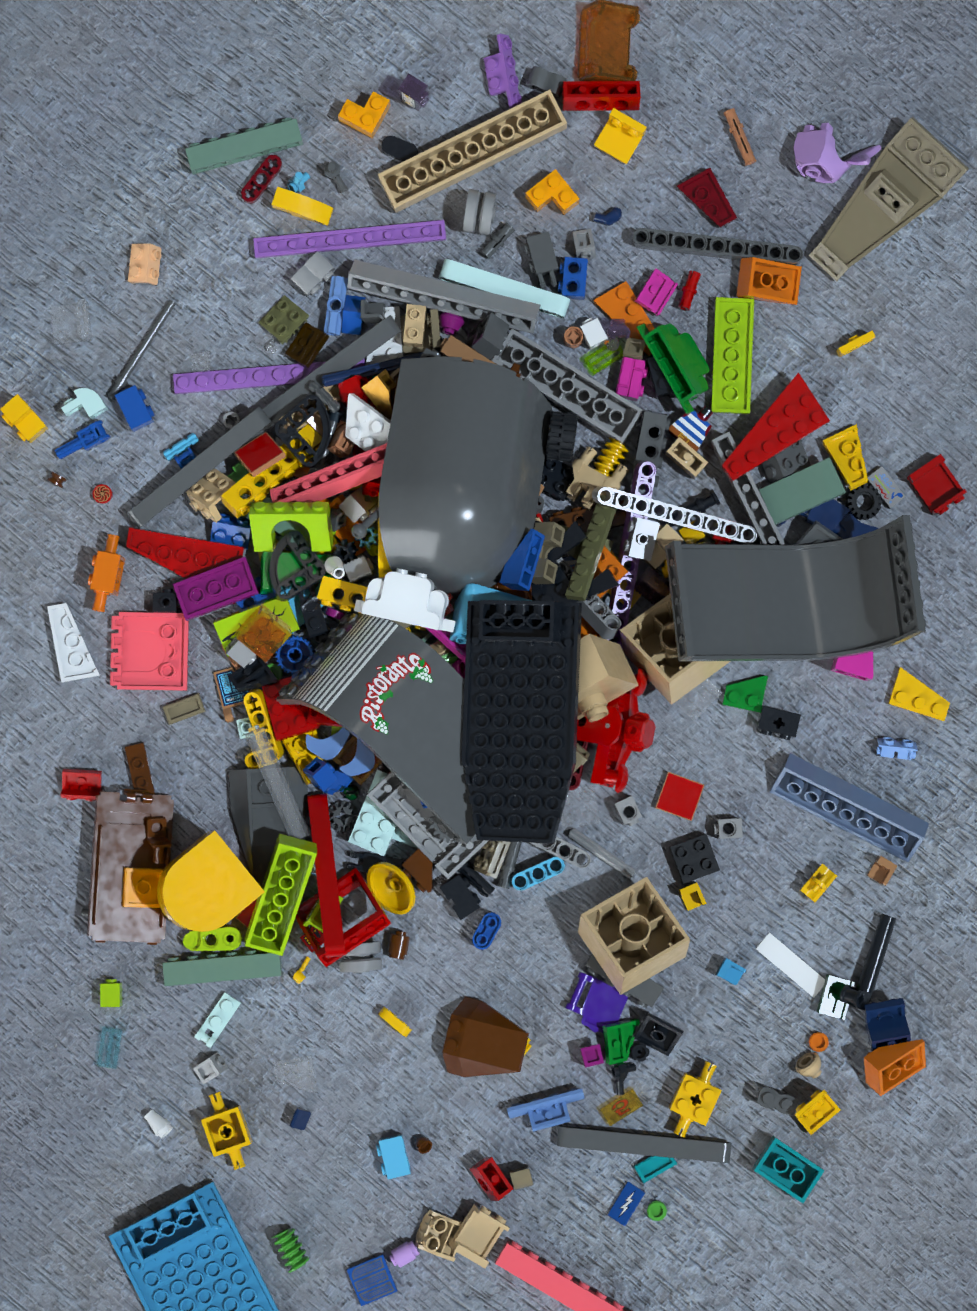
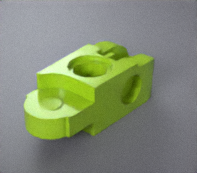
M221 927L205 932L189 931L183 938V944L190 951H227L237 949L241 945L243 937L240 930L236 927ZM209 934L215 935L217 939L214 945L207 943L206 939ZM228 935H232L234 937L233 942L227 941Z

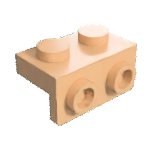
M150 243L132 244L128 282L158 284L161 247Z

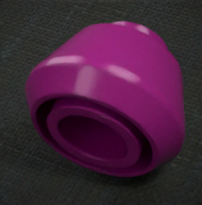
M442 312L439 315V326L445 334L453 335L457 333L464 324L462 316Z

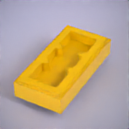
M873 330L860 337L857 334L849 338V343L837 349L836 352L839 357L873 341L875 338Z

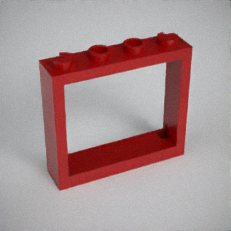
M357 868L337 880L339 896L344 897L361 885L376 912L343 933L346 954L392 924ZM317 893L299 906L295 918L317 957L325 967H328L342 956L326 958L325 946L321 948L309 925L307 927L303 926L319 898Z

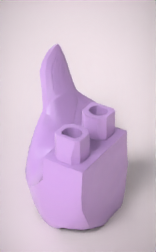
M822 123L820 130H817L813 125H805L803 132L797 134L794 143L795 162L802 176L805 177L807 175L808 177L815 178V181L820 183H834L852 165H868L871 161L870 158L881 150V146L869 147L842 161L836 152L835 139L832 136L833 127L829 123Z

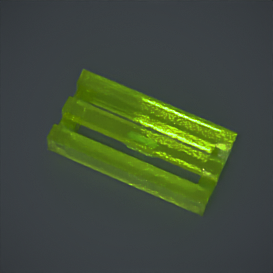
M616 338L609 342V348L615 345V348L592 363L589 362L607 350L606 345L583 359L593 376L623 357L622 347ZM619 351L620 354L594 370L593 367Z

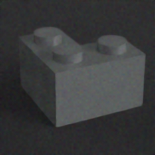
M491 312L469 332L465 344L490 360L495 355H500L503 351V342L508 337L509 324Z

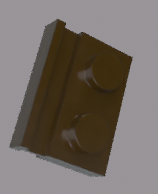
M305 322L285 354L294 361L309 368L329 336Z

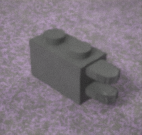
M549 231L526 237L527 243L524 244L526 255L530 254L531 262H529L531 273H535L536 278L538 277L541 289H546L543 279L545 275H550L551 285L556 287L557 281L554 273L558 272L559 267Z

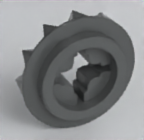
M339 801L333 804L329 809L331 827L339 832L352 830L359 815L357 808L347 801ZM342 808L345 814L352 815V817L345 819V825H343L341 819L335 818V816L341 814Z

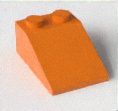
M755 257L742 258L736 297L797 305L802 267Z
M920 1039L879 1047L869 1052L864 1057L866 1083L877 1094L882 1096L925 1068V1041Z

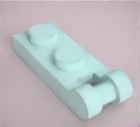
M225 992L194 1038L198 1041L201 1039L206 1043L207 1047L211 1048L241 1002ZM207 1029L214 1032L211 1037L205 1033Z

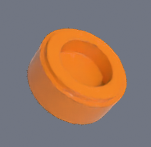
M815 1032L809 1038V1046L816 1052L826 1050L829 1045L828 1037L822 1032Z

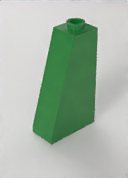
M263 551L261 556L260 594L273 592L268 575L269 562L273 552ZM281 553L279 557L277 572L280 583L302 570L292 553ZM300 554L301 559L304 561L311 559L310 554ZM316 554L323 565L329 557L333 556ZM313 567L314 570L312 574H317L319 576L320 569L315 570V568ZM326 572L324 576L331 577L332 575ZM298 577L295 579L297 586L306 585L304 578Z

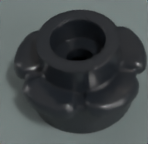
M639 1042L631 1046L630 1055L633 1060L642 1062L649 1056V1049L646 1047V1044Z

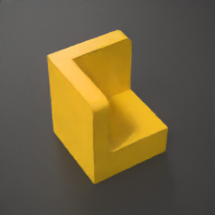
M697 882L678 890L688 911L706 904Z

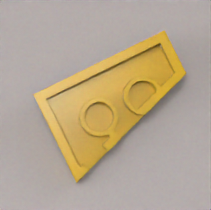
M899 667L888 704L944 722L950 702Z
M317 730L282 740L306 785L312 783L303 769L318 757L307 749L306 735L308 734L318 739Z

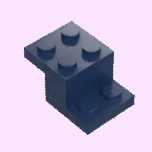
M903 998L890 999L878 1003L873 1002L865 1005V1027L871 1051L879 1047L911 1041V1034L905 1017Z

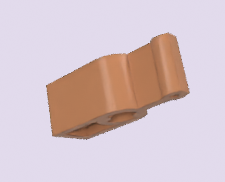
M346 423L341 424L337 428L327 447L329 451L340 458L348 456L355 444L345 436Z

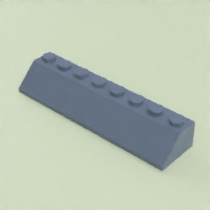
M791 753L784 762L770 790V793L906 862L910 861L922 843L929 826L928 822Z

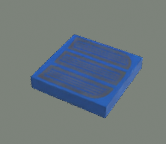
M383 1254L347 1268L361 1306L398 1291Z

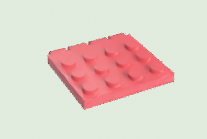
M119 612V616H112L111 630H118V633H111V649H118V653H111L110 668H118L117 672H110V686H117L118 690L188 691L189 621L185 620L183 613Z

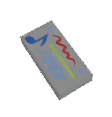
M880 467L868 477V482L874 489H878V493L882 496L881 499L889 509L906 497L883 467Z

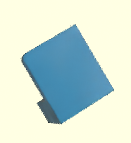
M724 958L716 975L733 985H737L746 969Z

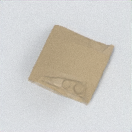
M429 1210L424 1215L417 1231L415 1246L454 1262L456 1252L449 1246V1243L462 1222Z

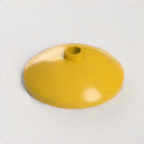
M378 862L370 867L367 873V883L379 904L394 914L402 915L408 913L415 905V890L408 876L400 868L387 862Z

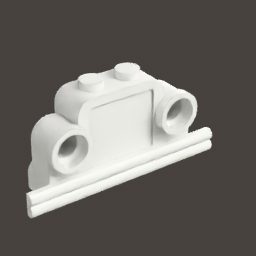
M397 568L396 572L387 573L385 578H376L370 581L365 601L356 599L354 611L361 612L362 614L452 633L456 623L454 620L444 618L445 610L449 604V597L444 591L434 590V583L427 578V574L416 572L415 576L409 575L408 570Z

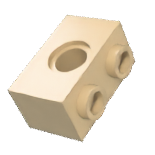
M407 304L403 337L404 346L423 348L426 306Z
M680 437L665 454L693 479L708 464V461Z

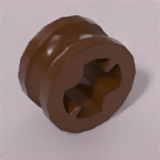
M51 472L52 476L47 480L63 488L62 484L67 480Z

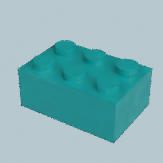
M774 1135L752 1167L756 1173L801 1203L805 1202L825 1171Z

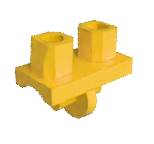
M822 863L800 891L815 903L835 880L837 875Z

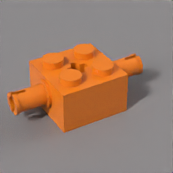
M108 534L105 551H98L97 555L93 556L92 566L95 567L93 574L90 573L88 585H91L90 589L96 593L92 608L94 611L105 612L107 595L118 596L125 558L116 553L120 538L117 535Z

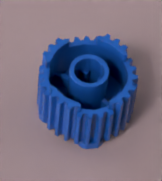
M292 636L288 640L285 638V641H281L282 644H279L280 647H277L278 651H276L277 655L275 657L278 659L276 661L281 669L293 675L303 668L304 661L308 657H312L315 654V650L307 639ZM295 651H299L298 654H301L297 661H293L294 658L291 657V654H294Z

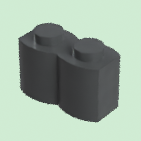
M760 1086L755 1098L756 1102L761 1106L769 1109L776 1108L779 1112L786 1115H794L798 1100L794 1096L784 1092L777 1093L774 1089L767 1086Z

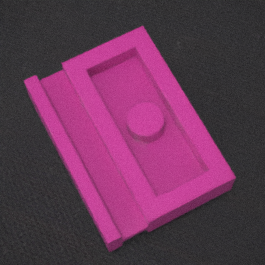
M655 268L635 299V302L648 311H652L656 316H659L678 283H675L671 278Z

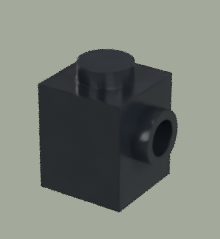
M162 589V593H153L154 613H178V609H181L173 589Z

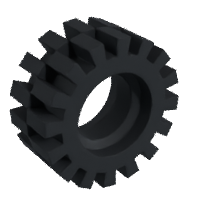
M863 484L849 492L846 498V507L850 509L849 513L858 518V520H868L873 518L881 509L882 496L878 493L877 488L874 489L872 485ZM861 495H867L871 499L870 508L865 510L859 508L857 498Z

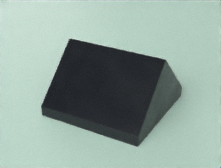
M647 1011L634 1039L669 1056L684 1031Z

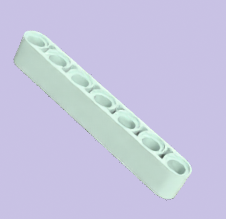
M444 259L439 275L441 280L540 304V312L558 318H565L570 299L565 296L449 259Z

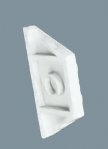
M349 393L345 436L364 451L386 444L391 421L358 396Z

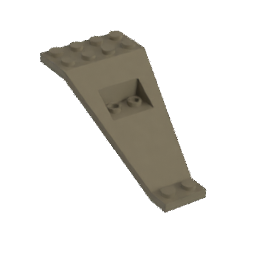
M911 117L886 145L822 241L809 256L837 282L852 265L943 198L969 168L914 117ZM880 188L885 189V194L880 192ZM894 201H898L900 206L896 207Z

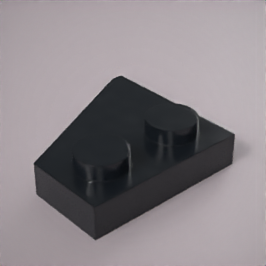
M260 654L256 655L257 657L251 665L247 664L244 668L241 666L228 676L239 693L278 682V679Z

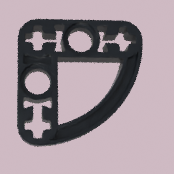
M309 395L280 419L274 428L275 435L304 467L311 468L320 461L326 452L331 436V423L328 412L322 401L315 395ZM308 400H315L316 408L314 409L313 407H310L307 410V412L309 413V415L307 416L306 412L300 407L303 406V408L305 409L309 404ZM294 412L302 413V421L295 422L292 419V414ZM318 412L322 422L323 434L320 446L315 452L296 430ZM288 418L290 423L295 427L292 428V426L290 425L286 430V434L284 432L280 434L278 432L280 430L279 426L281 425L282 427H284L285 425H287L288 421H286V419ZM293 439L301 441L302 446L299 449L291 447L290 442ZM304 447H306L307 449L305 450V453L308 456H310L311 454L314 456L312 459L313 462L311 463L310 461H308L306 463L304 461L306 458L305 455L302 453L301 456H299L297 453L301 452L304 449Z
M291 531L279 541L271 555L268 568L271 588L276 598L284 602L321 581L326 573L324 565L315 552H312L311 546L299 531ZM292 536H293L294 539H295V538H298V539H299L298 542H297L298 545H299V547H301L302 545H304V547L300 548V549L298 550V552L296 551L297 548H298L297 544H296L295 542H293V543L290 542L291 539H292ZM287 546L302 570L280 583L277 572L278 560L282 551ZM308 552L311 559L308 561L302 560L300 553ZM313 567L315 568V570L320 569L319 576L317 574H312L314 570ZM298 577L304 578L306 585L302 587L297 586L295 579ZM290 585H292V589H290L287 593L288 596H286L285 594H280L282 590L281 588L286 590L290 587Z

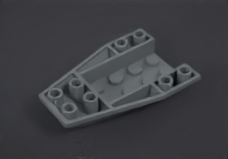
M297 767L229 771L231 812L250 874L260 886H262L278 835L283 834L298 839L303 837L308 811V786L305 784Z

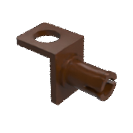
M165 817L147 819V841L153 848V863L156 864L165 863V847H172V843L166 837L167 820ZM154 823L162 824V829L157 833L151 830Z

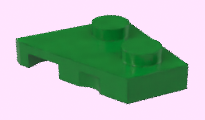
M768 676L727 685L722 705L761 713Z
M634 1018L603 1026L607 1064L612 1065L628 1060L630 1047L635 1038L633 1033L636 1025L639 1026V1019Z

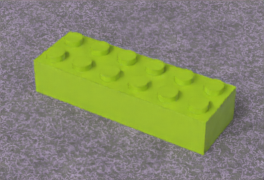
M283 834L278 835L261 886L265 892L257 898L245 934L246 947L283 956L317 855L316 843Z

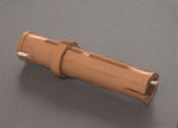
M735 108L725 111L724 115L730 127L729 132L734 136L745 166L755 163L757 160L744 133V125L740 123Z

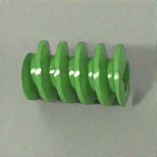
M295 1228L285 1229L271 1237L278 1238L274 1243L275 1245L281 1244L278 1252H285L281 1259H288L285 1266H292L288 1273L301 1268L309 1260V1256L302 1257L306 1250H299L302 1242L295 1243L299 1238L298 1235H292L295 1232Z

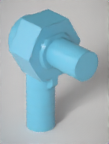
M296 172L295 176L288 180V189L295 193H300L305 189L304 183L310 179L307 172L304 174Z

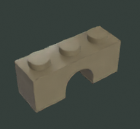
M556 522L535 523L534 529L543 534L545 538L532 583L554 584L558 565L547 559V556L553 548L562 547L565 528Z

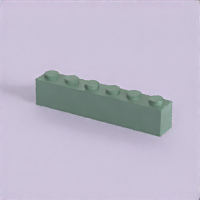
M290 117L281 120V123L264 124L259 129L248 128L244 130V133H230L226 135V138H211L204 144L193 143L189 145V148H185L191 172L194 175L301 146L303 141L297 119Z
M256 950L245 951V955L238 956L237 952L225 953L226 957H218V954H208L205 959H198V955L187 956V960L179 961V957L167 958V962L163 963L164 986L282 976L281 956L265 951L264 953L257 954Z

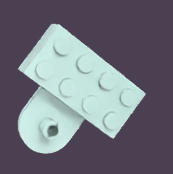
M377 770L368 792H370L387 775V773ZM366 796L348 842L381 856L386 855L392 839L412 847H417L383 810Z

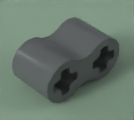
M533 66L526 85L541 92L551 90L555 98H560L563 90V81L567 79L541 67Z

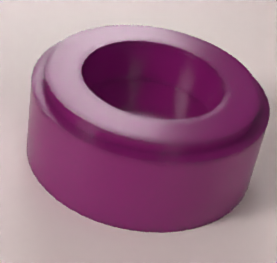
M328 606L324 612L326 615L339 620L345 614Z

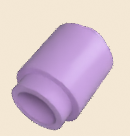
M412 1240L410 1242L406 1241L391 1250L392 1255L389 1257L394 1266L398 1265L401 1268L415 1260L416 1256L420 1253Z

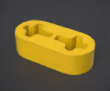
M385 1006L378 1013L382 1019L404 1037H407L412 1031L406 1023Z

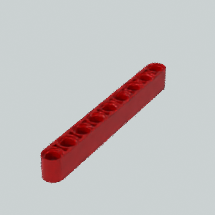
M327 793L307 795L312 841L317 844L315 868L326 958L344 956L346 952Z

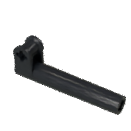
M881 914L857 986L854 988L845 985L840 992L841 1002L865 1011V1005L870 1003L896 918Z

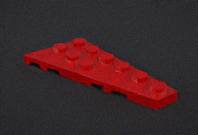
M799 372L722 464V468L731 482L829 423V418Z
M129 527L126 547L186 579L243 558L244 547L131 527Z

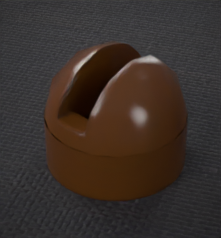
M421 1136L417 1138L415 1146L421 1154H425L431 1150L432 1142L427 1137Z

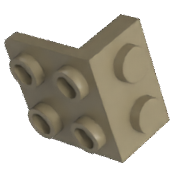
M488 841L482 847L480 855L475 859L474 870L497 879L511 842Z

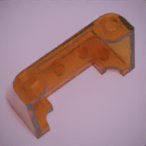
M596 0L583 7L580 14L577 71L579 81H636L637 70L634 65H629L630 32L640 21L639 7L606 0Z

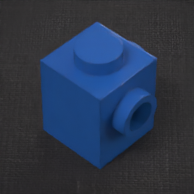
M318 757L303 769L313 786L323 792L330 788L337 780L333 773L335 769L328 762L326 763Z

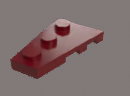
M711 168L677 185V188L720 228L738 219Z

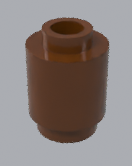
M395 930V934L390 935L388 947L390 958L404 960L408 952L410 937L406 936L407 932Z

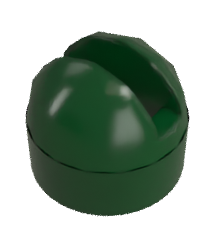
M348 785L344 789V796L349 800H355L359 796L358 787ZM347 790H349V791H354V790H356V794H346V793H347Z

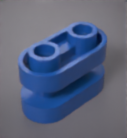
M489 912L482 918L472 938L476 948L483 950L491 945L501 926V918L498 914Z

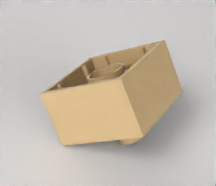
M671 593L620 630L624 654L638 669L643 668L646 671L647 679L671 705L730 662L678 660Z
M588 634L580 640L578 720L586 715L589 722H595L608 715L607 704L610 701L637 687L638 682L620 644Z
M647 877L582 913L580 916L579 935L620 995L686 957L690 938Z

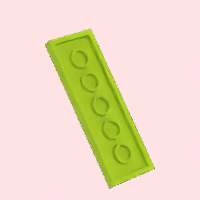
M715 298L711 411L713 413L750 414L754 299Z

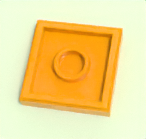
M124 868L122 907L160 908L157 898V886L164 869Z

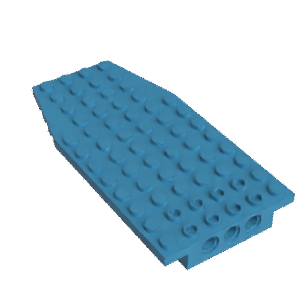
M214 1181L108 1236L146 1311H279Z

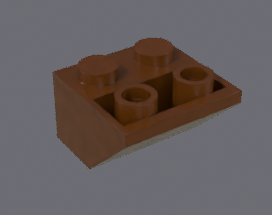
M418 849L402 864L404 867L402 871L409 878L414 877L417 880L415 885L423 893L425 891L430 893L433 890V863Z

